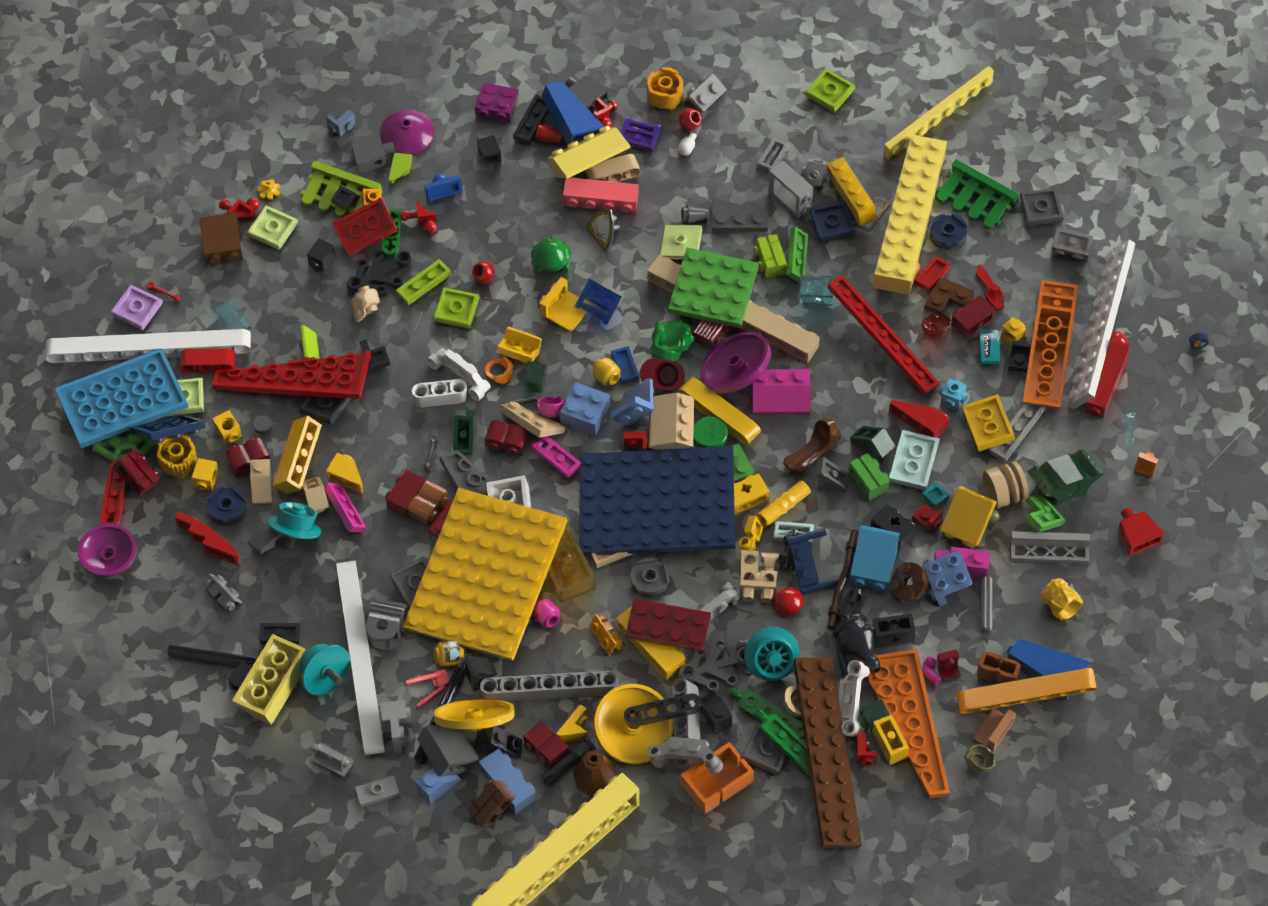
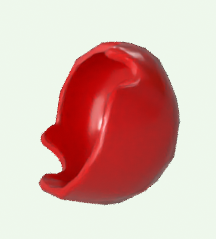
M793 587L780 589L772 601V608L776 614L783 618H787L789 615H797L804 606L802 594Z

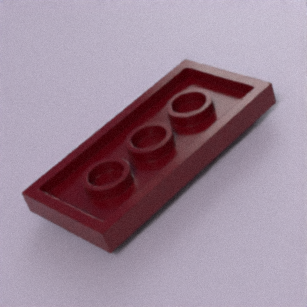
M633 598L625 636L629 639L704 652L711 612Z

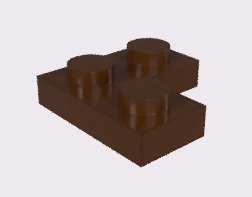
M940 277L924 308L938 315H942L949 302L963 308L974 296V291Z

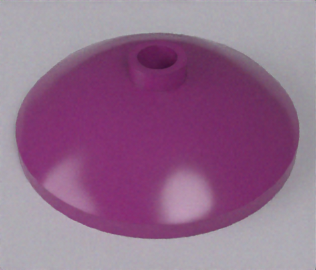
M411 109L400 110L392 113L384 120L380 129V137L383 144L393 142L395 153L416 155L426 150L434 139V126L430 118L420 111Z
M102 524L93 527L84 534L78 545V558L83 568L89 573L100 577H111L124 572L133 563L137 553L136 541L131 532L117 524Z

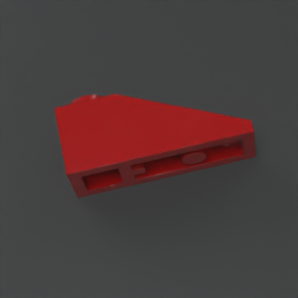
M890 401L889 413L922 435L939 438L948 428L949 417L943 411H938L933 407L902 401Z

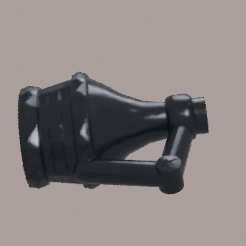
M862 613L851 615L841 621L832 633L839 646L836 653L842 671L841 676L845 678L848 674V663L845 654L861 659L864 665L869 668L871 674L878 673L881 670L880 661L873 652L875 627L867 622L866 616Z

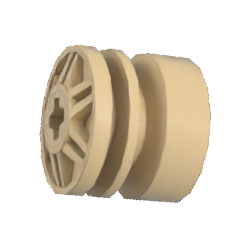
M1017 461L1003 464L1001 471L998 467L983 471L982 480L988 498L997 501L994 509L1008 506L1010 500L1013 503H1017L1019 500L1028 499L1027 481Z

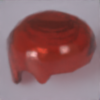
M932 313L925 317L921 323L923 333L932 339L946 337L952 325L951 318L944 313L940 316H935Z

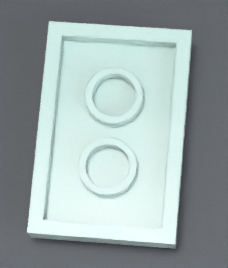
M902 430L889 476L890 482L926 490L940 439Z

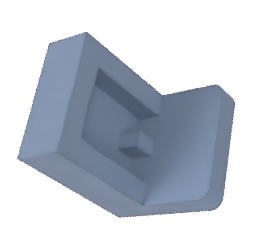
M347 110L337 120L330 115L326 117L329 131L336 133L340 137L348 130H351L356 124L354 113L351 110Z

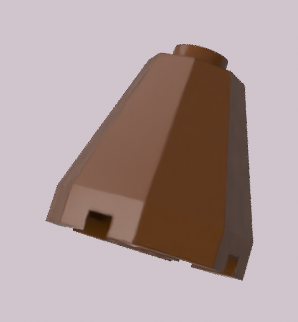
M596 750L587 752L573 770L577 790L590 797H593L599 789L603 790L608 785V782L616 776L612 762Z

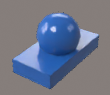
M437 174L432 179V183L424 185L428 202L463 192L459 174L451 177Z

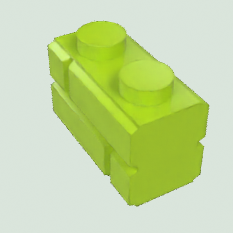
M774 234L757 238L755 246H753V253L755 257L759 258V271L763 272L766 278L786 274L787 262L778 236Z

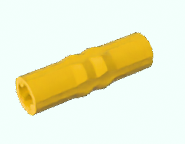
M800 480L786 492L775 498L769 505L757 513L760 522L764 526H768L781 515L787 513L788 510L792 509L811 493L809 486Z

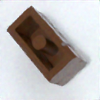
M501 780L488 781L483 786V792L471 800L472 804L468 811L482 827L491 826L516 797Z

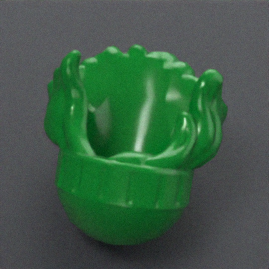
M549 237L547 239L542 238L541 241L533 246L531 263L534 267V272L540 273L541 270L554 272L562 267L565 268L566 272L569 271L571 249L567 244L557 238Z
M675 319L666 323L662 322V324L658 321L651 336L653 340L650 348L651 357L677 361L681 352L687 351L694 341L689 324L683 323L681 320L677 322Z

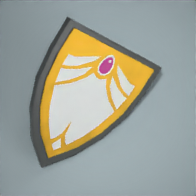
M611 209L597 211L592 215L586 226L606 253L610 248L614 231L620 229L618 223L614 224L616 217L612 214Z

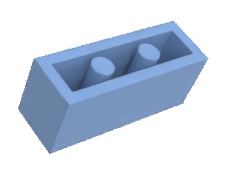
M497 749L479 761V769L488 781L501 780L506 784L508 789L516 796L509 807L517 814L535 801L536 791L530 782L526 783L523 779L524 776L520 769L512 766L509 756Z

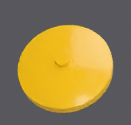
M626 684L608 692L599 702L593 719L594 734L602 750L614 760L624 764L637 765L651 761L648 754L649 748L659 746L672 737L674 729L673 719L630 727L624 721V712L629 707L663 700L664 698L655 690L640 684ZM667 706V710L671 712L670 707ZM651 708L647 714L651 717L656 716L658 710ZM641 711L642 718H645L644 711ZM630 714L632 720H635L636 716L634 714Z
M497 699L455 701L444 704L434 710V722L437 725L470 731H479L509 722L515 716L513 704Z

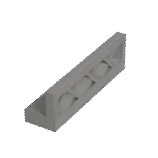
M1012 531L1010 539L1011 561L1089 564L1090 534ZM1015 548H1023L1027 553L1015 555ZM1037 548H1042L1047 553L1043 556H1038L1034 551ZM1056 549H1062L1066 554L1063 557H1058L1053 552ZM1075 550H1085V557H1076L1073 552Z

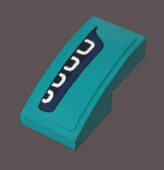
M979 330L981 364H1000L998 330Z

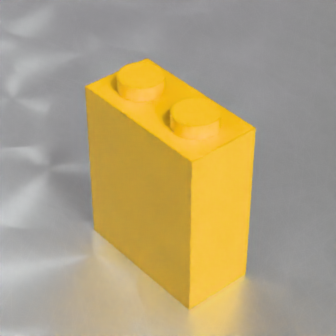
M963 486L958 487L940 531L945 532L944 535L948 538L955 539L956 537L961 539L962 543L966 546L973 547V545H979L997 501Z

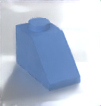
M433 768L416 781L417 792L431 805L459 783L461 778L457 774L440 777L435 768Z

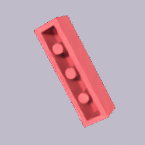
M568 178L565 179L563 206L611 209L612 211H622L624 213H636L639 184Z

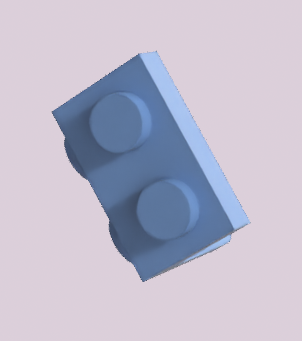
M647 378L628 391L626 402L611 412V419L630 426L650 413L654 407L653 380Z
M960 551L952 552L923 564L927 571V580L932 587V590H929L933 601L937 600L940 606L947 604L946 595L972 585L971 577Z

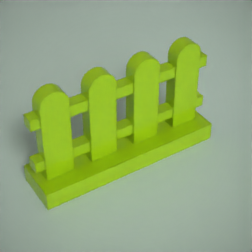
M313 161L311 165L313 175H309L308 179L310 182L306 191L302 190L300 194L303 196L302 201L304 205L310 206L314 200L318 201L321 211L326 212L332 206L336 208V215L342 218L346 216L347 212L352 213L362 207V192H360L362 189H381V194L383 191L380 183ZM323 184L327 187L321 197L317 194ZM340 185L355 192L357 197H360L355 208L350 207L347 211L331 202Z

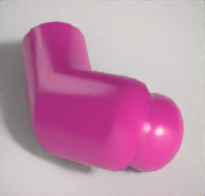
M928 656L923 662L922 673L931 683L937 686L942 678L935 673L936 659L933 656Z

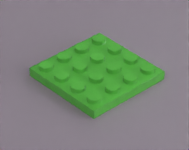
M687 247L668 312L741 328L759 269V263Z

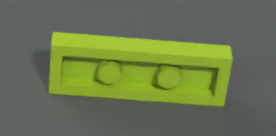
M438 259L399 287L396 293L409 306L452 275L451 270Z

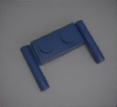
M825 528L787 538L802 595L833 587L838 583V577L821 582L818 581L819 577L810 543L808 542V540L826 536Z

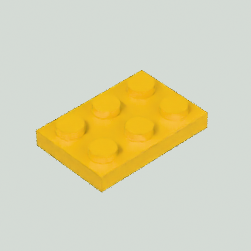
M998 394L962 405L978 451L1015 440L1013 430Z

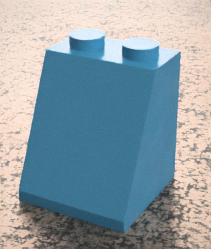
M861 525L850 574V584L859 588L867 587L878 592H888L900 533Z

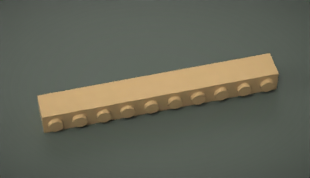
M658 255L647 270V281L673 294L681 265L673 262L668 257ZM749 300L740 329L762 335L769 344L808 364L819 348L820 337Z

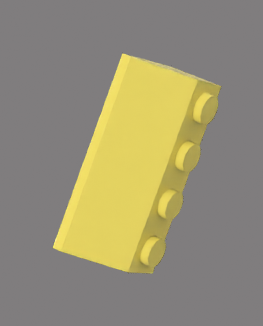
M607 125L600 128V132L595 135L591 133L584 136V140L580 142L574 141L567 145L568 148L564 150L560 148L553 151L552 156L548 157V160L556 178L568 179L631 147L616 127H609Z
M272 634L232 699V702L254 718L272 725L301 677L300 662L307 650Z

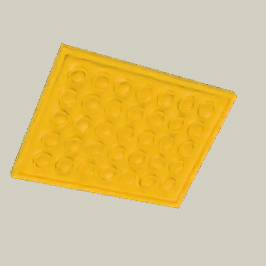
M458 488L403 628L407 631L441 641H457L459 646L513 661L565 529L567 518Z

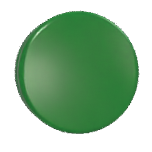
M704 417L695 423L693 429V444L695 448L726 446L728 429L722 420L716 417Z

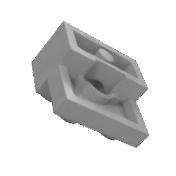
M405 700L381 702L385 738L392 737L394 754L401 755L403 754L402 747H406L405 736L409 735L408 728H412L410 707H406Z

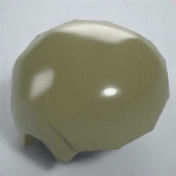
M982 744L973 745L966 752V765L969 770L976 774H985L996 765L995 754Z

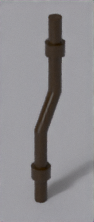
M855 529L851 530L849 541L846 543L844 567L834 591L832 605L828 610V630H834L836 620L840 615L841 596L851 571L859 532Z

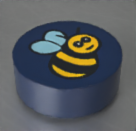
M1204 333L1193 334L1189 338L1190 347L1194 349L1206 347L1209 344L1208 336Z

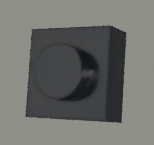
M340 185L331 202L348 211L357 194Z

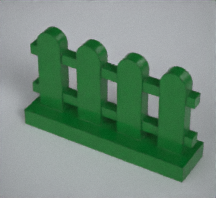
M957 159L952 163V173L948 172L946 183L943 187L939 186L937 188V199L939 202L945 203L948 199L953 200V209L957 212L962 211L966 207L969 209L968 216L971 220H977L980 216L985 218L984 226L987 229H992L995 225L999 226L1001 224L999 219L1006 210L1010 211L1011 206L1015 207L1018 202V193ZM959 184L964 186L958 196L953 194ZM974 193L980 195L973 205L968 202ZM991 201L995 205L991 209V211L987 213L984 210Z

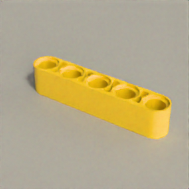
M691 377L678 389V393L694 397V408L706 417H716L722 420L727 426L728 433L742 444L749 445L760 434L761 429L753 420L710 390L695 377Z

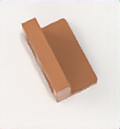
M993 709L973 740L994 752L1014 723L1016 713L1008 710L1006 714H1003Z

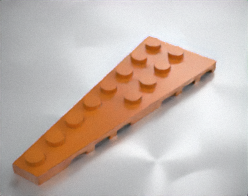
M917 649L875 655L880 661L881 670L876 674H871L869 671L867 679L886 716L892 714L909 747L908 759L929 799L949 796L950 791Z

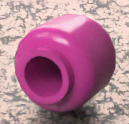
M542 599L535 603L531 616L540 627L551 628L559 622L560 610L551 600Z

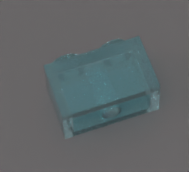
M800 275L799 304L836 306L837 298L827 288L828 284L835 280L836 277Z

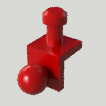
M598 98L596 99L593 115L603 126L609 125L611 127L612 121L608 118L610 110H617L618 104L615 100H610L608 104H605Z
M254 197L249 198L246 203L238 199L234 205H231L227 199H222L219 202V208L222 210L226 209L228 214L236 213L237 218L248 217L251 220H254V211L260 206L259 200Z
M420 201L416 202L417 211L406 212L404 210L401 212V220L403 222L407 221V219L418 218L419 227H423L426 233L432 234L437 230L436 212H429L420 206Z

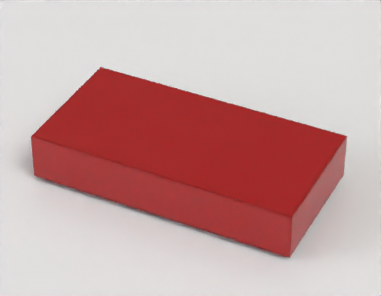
M936 255L914 279V284L929 293L935 287L940 277H944L951 269V264Z

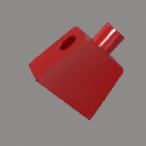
M1131 507L1125 508L1121 512L1124 519L1120 521L1119 533L1129 556L1162 543L1164 532L1147 512L1142 511L1134 514Z

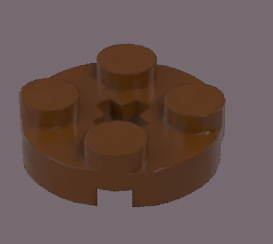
M902 562L892 576V580L889 583L890 589L893 590L897 598L906 602L922 598L929 585L926 569L913 562ZM912 577V585L907 586L908 579Z

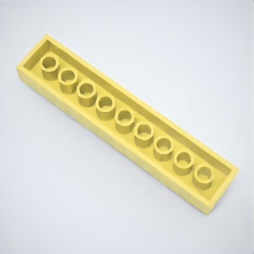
M911 134L874 274L873 288L910 295L945 158L947 141Z
M623 773L618 777L614 776L603 790L599 789L594 794L593 799L588 803L584 802L579 807L577 813L573 816H568L561 827L553 829L545 841L538 842L529 855L522 856L513 869L509 868L506 870L498 882L494 881L483 895H478L473 900L471 906H526L640 805L639 788Z

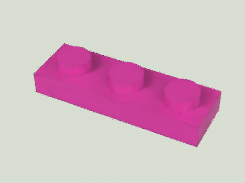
M328 482L324 489L337 514L342 519L345 528L349 532L362 533L367 527L341 483Z

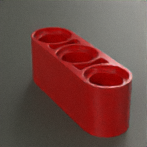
M227 348L184 349L180 353L179 370L186 374L215 373L219 369L234 368L235 352Z

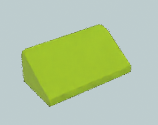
M301 325L304 358L315 357L320 359L316 333L305 325Z

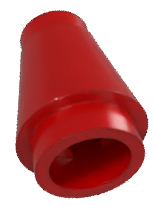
M539 124L535 138L543 142L560 144L562 134L546 124Z

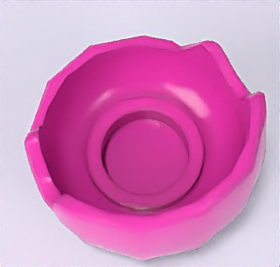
M544 396L537 401V411L546 418L559 417L566 399L562 400L561 396L556 398Z

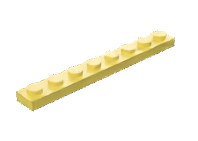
M988 66L884 144L883 155L887 159L898 155L905 146L909 145L911 134L923 136L929 128L939 124L945 116L951 115L954 109L958 106H963L970 97L976 96L982 88L988 87L993 81L994 70Z

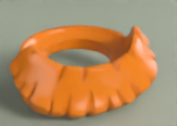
M505 356L489 361L485 367L487 377L498 384L508 383L514 370L512 361ZM499 364L506 368L505 372L498 376L490 374V369L494 365Z

